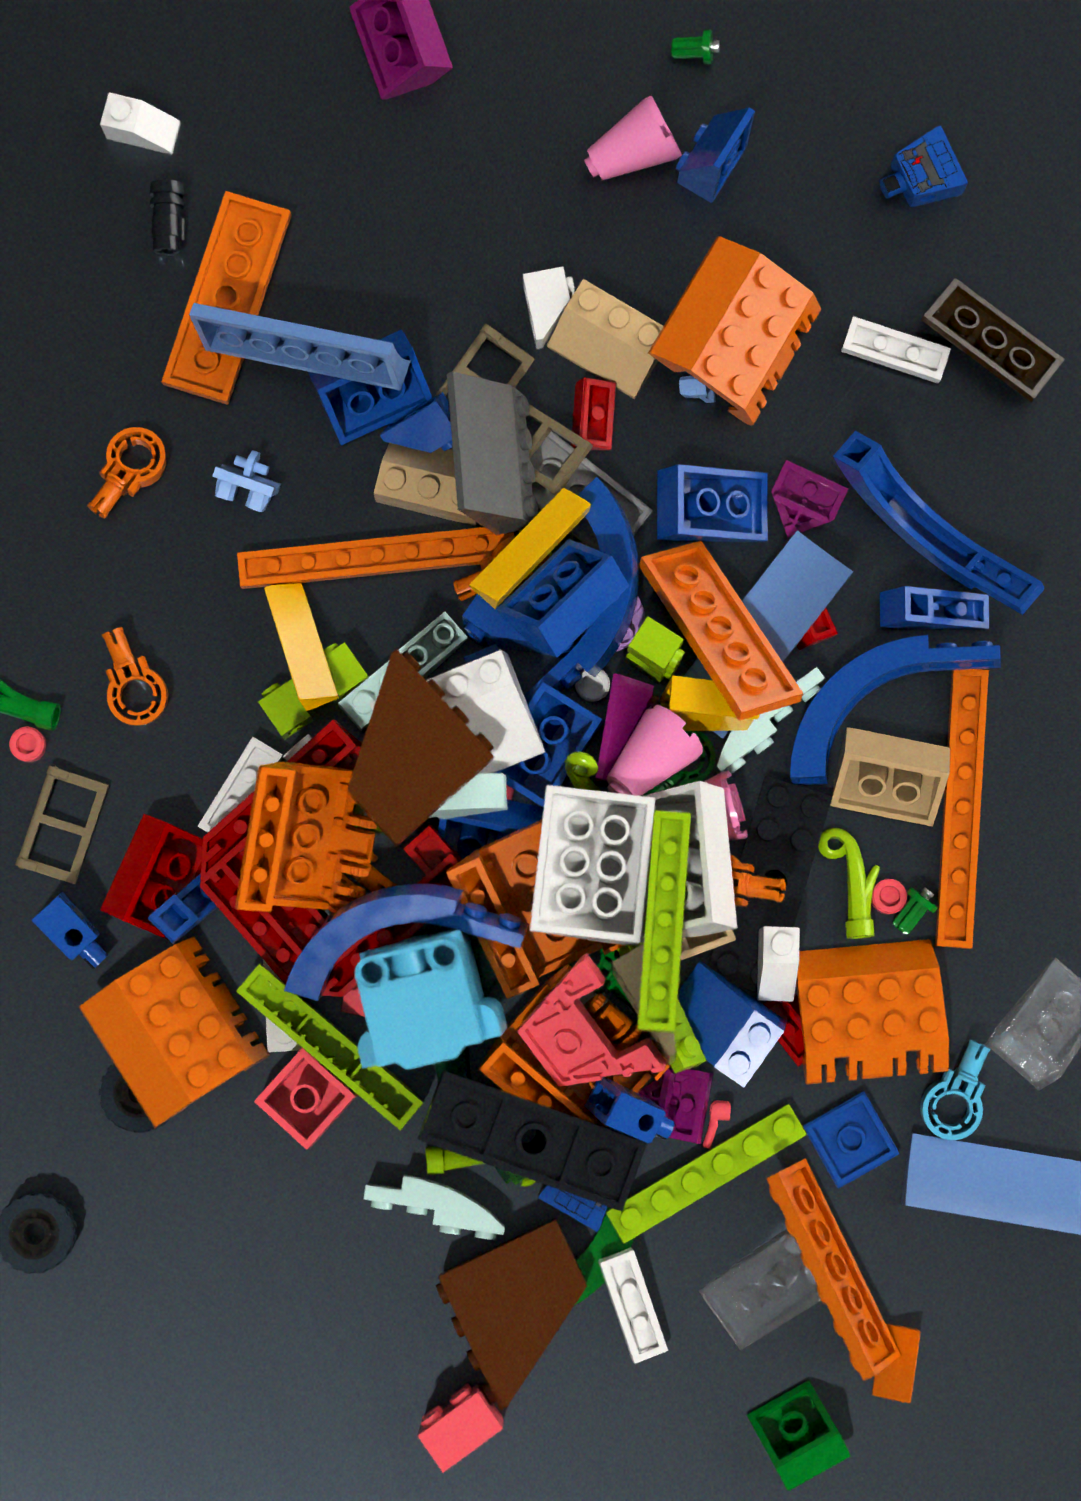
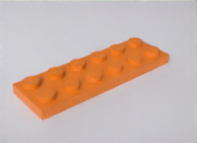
M225 191L161 381L164 386L229 405L244 358L206 351L189 313L193 303L259 315L292 215L290 210Z
M702 541L641 557L640 569L739 721L801 701L803 696L802 690Z
M805 1158L767 1177L769 1192L772 1199L779 1204L785 1216V1225L788 1232L796 1239L801 1250L803 1264L811 1271L817 1283V1292L820 1299L827 1304L831 1312L834 1328L837 1334L843 1338L850 1352L849 1357L852 1366L860 1373L864 1381L876 1376L898 1359L901 1354Z

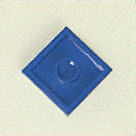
M864 1091L802 1125L837 1189L900 1154Z

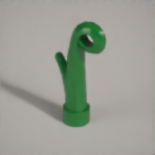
M0 680V691L2 692L0 694V713L36 724L37 728L50 731L56 729L61 713L60 704L31 699L15 691Z

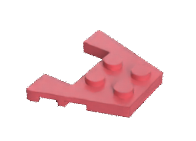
M588 953L577 961L521 1023L517 1032L558 1087L601 1081L604 1076L622 1074L624 1077H629L633 1072L651 1070L652 1073L665 1070L667 1061L649 1037L622 1051H617L578 999L603 986L606 979Z

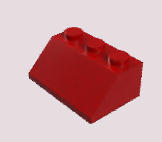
M144 813L100 910L167 939L148 917L173 894H178L201 873L203 839Z

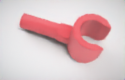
M715 1100L711 1103L709 1126L702 1147L711 1149L718 1128V1120L730 1121L731 1105L729 1101Z

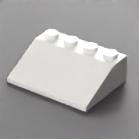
M502 650L496 651L430 678L445 692L446 695L442 699L451 709L456 705L468 717L470 722L466 726L475 735L481 732L493 745L494 749L491 753L494 755V759L479 773H495L546 753L511 660L506 652ZM376 701L370 703L372 711L374 709Z
M697 781L645 795L644 797L655 798L654 811L691 813L682 938L710 935L736 929L737 920L724 788ZM653 825L640 943L645 940Z
M546 786L530 931L637 946L640 943L655 798Z

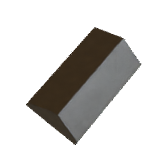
M956 278L921 319V321L1030 402L1034 400L1065 360Z

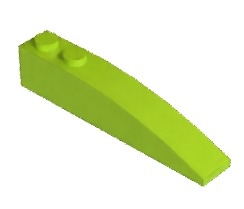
M258 964L236 992L395 1127L401 1130L425 1100L385 1066L378 1067L375 1065L362 1068L358 1043L301 996L284 991L286 984L261 964Z

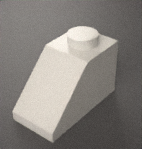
M110 92L100 122V126L109 140L171 155L181 124L178 119L142 100Z
M564 267L523 274V287L536 349L543 348L550 339L566 305L575 293L572 276L565 277Z
M764 926L759 929L757 1000L794 1001L799 967L800 928Z

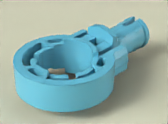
M971 1039L968 1042V1047L959 1067L954 1071L949 1068L948 1072L943 1073L941 1079L929 1085L923 1093L920 1102V1112L926 1126L936 1136L946 1140H960L971 1135L979 1126L983 1116V1104L980 1097L986 1085L979 1082L977 1077L991 1048L981 1043L978 1044V1042ZM962 1080L965 1081L963 1088L959 1089ZM958 1094L964 1097L967 1104V1112L962 1120L966 1124L968 1123V1125L962 1128L959 1122L955 1124L943 1123L938 1119V1115L935 1112H931L932 1117L936 1121L932 1124L928 1115V1105L931 1098L930 1107L936 1110L939 1099L945 1095Z

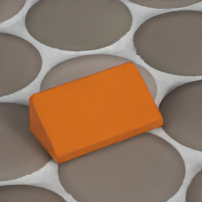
M886 1323L901 1356L874 1376L871 1395L911 1403L921 1332L917 1328Z

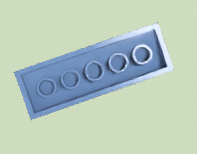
M193 303L189 313L206 351L400 391L411 360L400 357L394 344L390 342Z
M798 530L791 537L742 600L782 662L785 661L846 583L853 571ZM698 658L683 676L712 680ZM729 731L713 732H715L718 736L724 739V737L728 734Z
M911 1133L900 1204L1081 1235V1161Z

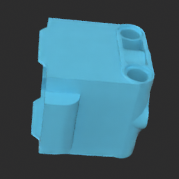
M451 929L434 934H424L359 953L361 961L356 966L355 977L369 1029L361 1036L358 1042V1052L362 1068L375 1065L380 1067L397 1063L405 1069H411L454 1059L459 1056L464 1046L502 1036L508 1025L501 1003L495 998L484 997L471 940L465 932Z

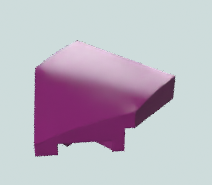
M786 460L771 492L787 537L793 536L797 530L801 533L833 521L848 488Z
M667 1069L658 1081L654 1080L638 1093L655 1102L666 1111L665 1117L674 1121V1129L669 1138L701 1144L713 1074L692 1069L675 1074L673 1069Z

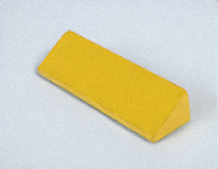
M562 488L469 584V587L496 609L589 513L591 504L571 491Z
M293 583L264 587L295 690L302 706L306 711L339 699L303 584Z

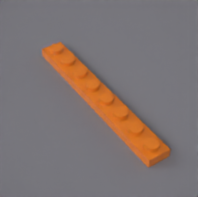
M485 527L239 552L237 553L240 587L241 589H249L270 585L307 583L479 565L482 559L493 555L495 548L502 541L514 537V532L496 535Z
M952 670L947 740V747L950 748V774L944 790L935 936L936 947L972 949L989 670Z

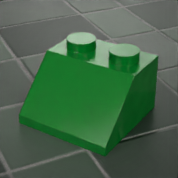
M809 1380L747 1414L787 1491L794 1489L851 1456L841 1434Z

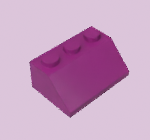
M357 0L349 7L381 99H389L431 85L453 68L429 0Z
M613 674L598 759V772L594 782L596 786H609L607 776L645 710L650 706L653 708L655 705H658L659 696L652 695L654 685L621 674Z

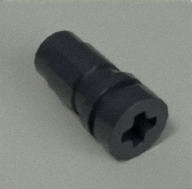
M175 180L152 181L150 183V196L153 198L150 199V207L153 208V252L162 255L179 254L180 241L184 240V218L181 217V209L184 208V200L181 199L184 197V183Z

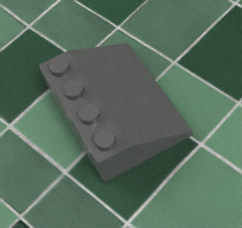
M456 372L447 373L458 510L496 535L521 531L538 514L537 500L532 494L535 470L529 460L532 437L526 426V416L529 415L528 400L525 395L512 385Z

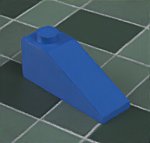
M902 586L880 592V627L910 630L989 629V595Z

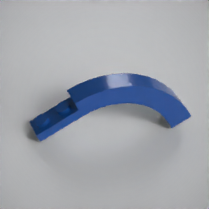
M854 431L834 454L833 457L842 473L869 507L912 548L959 583L971 590L974 587L978 588L1022 615L1045 589L1040 580L976 544L933 511L899 475L885 454L882 445Z
M598 477L590 482L578 496L591 504L590 511L585 517L597 538L600 551L612 555L629 587L619 596L615 603L610 605L595 620L594 624L587 629L574 648L524 695L527 705L542 681L560 692L564 687L569 689L580 680L582 676L580 672L583 669L595 677L607 665L619 648L634 614L639 587V560L636 542L625 512L615 496Z
M928 635L891 641L859 655L843 666L825 683L807 708L793 745L790 768L792 783L795 785L828 784L830 753L841 724L856 704L877 687L901 676L918 672L1001 668L1000 645H993L989 641H978L972 643L970 647H957L955 643H940L936 645V648H929Z
M405 884L387 887L353 900L340 908L320 926L297 958L289 974L284 991L319 1001L326 990L331 971L338 958L358 940L377 930L393 925L406 923L437 924L520 949L529 924L521 922V919L513 914L502 913L498 915L488 912L484 906L476 903L461 904L460 900L463 893L461 889L434 884Z

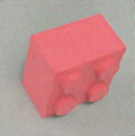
M301 1048L254 1102L308 1150L345 1111L358 1094L305 1049Z
M469 1383L465 1384L451 1395V1403L442 1409L440 1405H437L422 1416L423 1420L420 1422L418 1438L443 1473L503 1429V1416L494 1404L491 1405L479 1383L472 1388Z

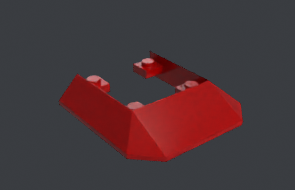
M333 719L286 762L354 770L362 743ZM254 790L203 836L200 888L283 983L286 984L297 958L314 933L333 913L328 915L323 909L272 905L271 912L238 910L235 908ZM429 825L404 848L405 852L426 874L417 884L453 887L446 870L460 862L462 858L457 850L454 851L436 829ZM426 923L393 925L377 930L358 940L336 961L322 996L344 997L357 985L355 969L361 961L359 953L408 939Z

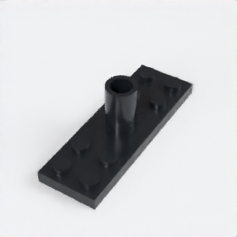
M769 776L764 777L748 830V836L739 860L741 863L752 864L754 866V873L739 870L736 872H744L760 877L772 875L776 879H784L786 891L780 890L779 893H783L785 896L782 902H776L774 900L734 895V897L743 898L748 901L746 907L735 905L737 928L732 930L736 940L712 949L708 966L734 985L757 993L759 929L764 926L794 927L833 797Z
M444 1069L418 1136L420 1141L622 1212L647 1145L646 1142ZM537 1129L536 1136L531 1142L521 1143L525 1132Z

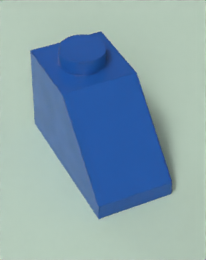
M441 392L387 425L380 437L384 442L429 453L434 452L440 447L443 451L452 448L448 399Z

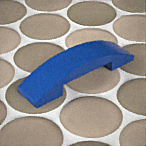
M201 873L178 894H173L148 917L172 944L187 934L217 908L200 888Z

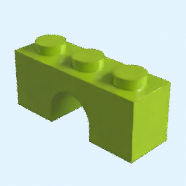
M647 616L628 645V654L624 662L660 684L664 677L670 680L681 664L682 656L685 651L681 650L684 639Z
M345 642L340 646L334 643L324 649L338 696L342 700L369 676ZM292 679L283 685H280L279 682L275 683L262 692L261 695L264 698L258 701V703L284 740L314 721L300 703Z

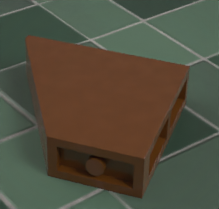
M398 649L391 653L347 789L348 794L396 847L494 759V755L491 753L494 747L481 732L475 735L466 726L470 720L456 705L451 709L442 699L446 695L442 688L433 679L427 682L418 673L421 666L408 652L402 655Z
M556 1218L450 1268L438 1276L441 1282L436 1285L439 1296L444 1305L451 1303L456 1316L451 1318L458 1336L460 1338L466 1336L471 1349L466 1351L475 1371L481 1369L487 1382L482 1384V1387L491 1405L497 1403L500 1411L508 1407L587 1287V1282Z

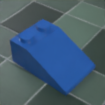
M749 107L713 116L708 125L703 123L693 139L697 144L692 152L685 151L676 166V169L679 170L677 183L712 203L747 148L755 110Z
M680 464L658 470L657 539L685 542H767L768 473Z
M478 594L462 615L463 626L467 631L465 633L466 636L480 646L486 642L490 646L496 644L498 648L552 656L536 649L498 613L497 608L494 609ZM573 643L559 657L564 658L573 649Z
M701 961L698 962L678 991L677 998L685 1012L706 1060L736 1083L745 1087L785 1031L787 1021Z

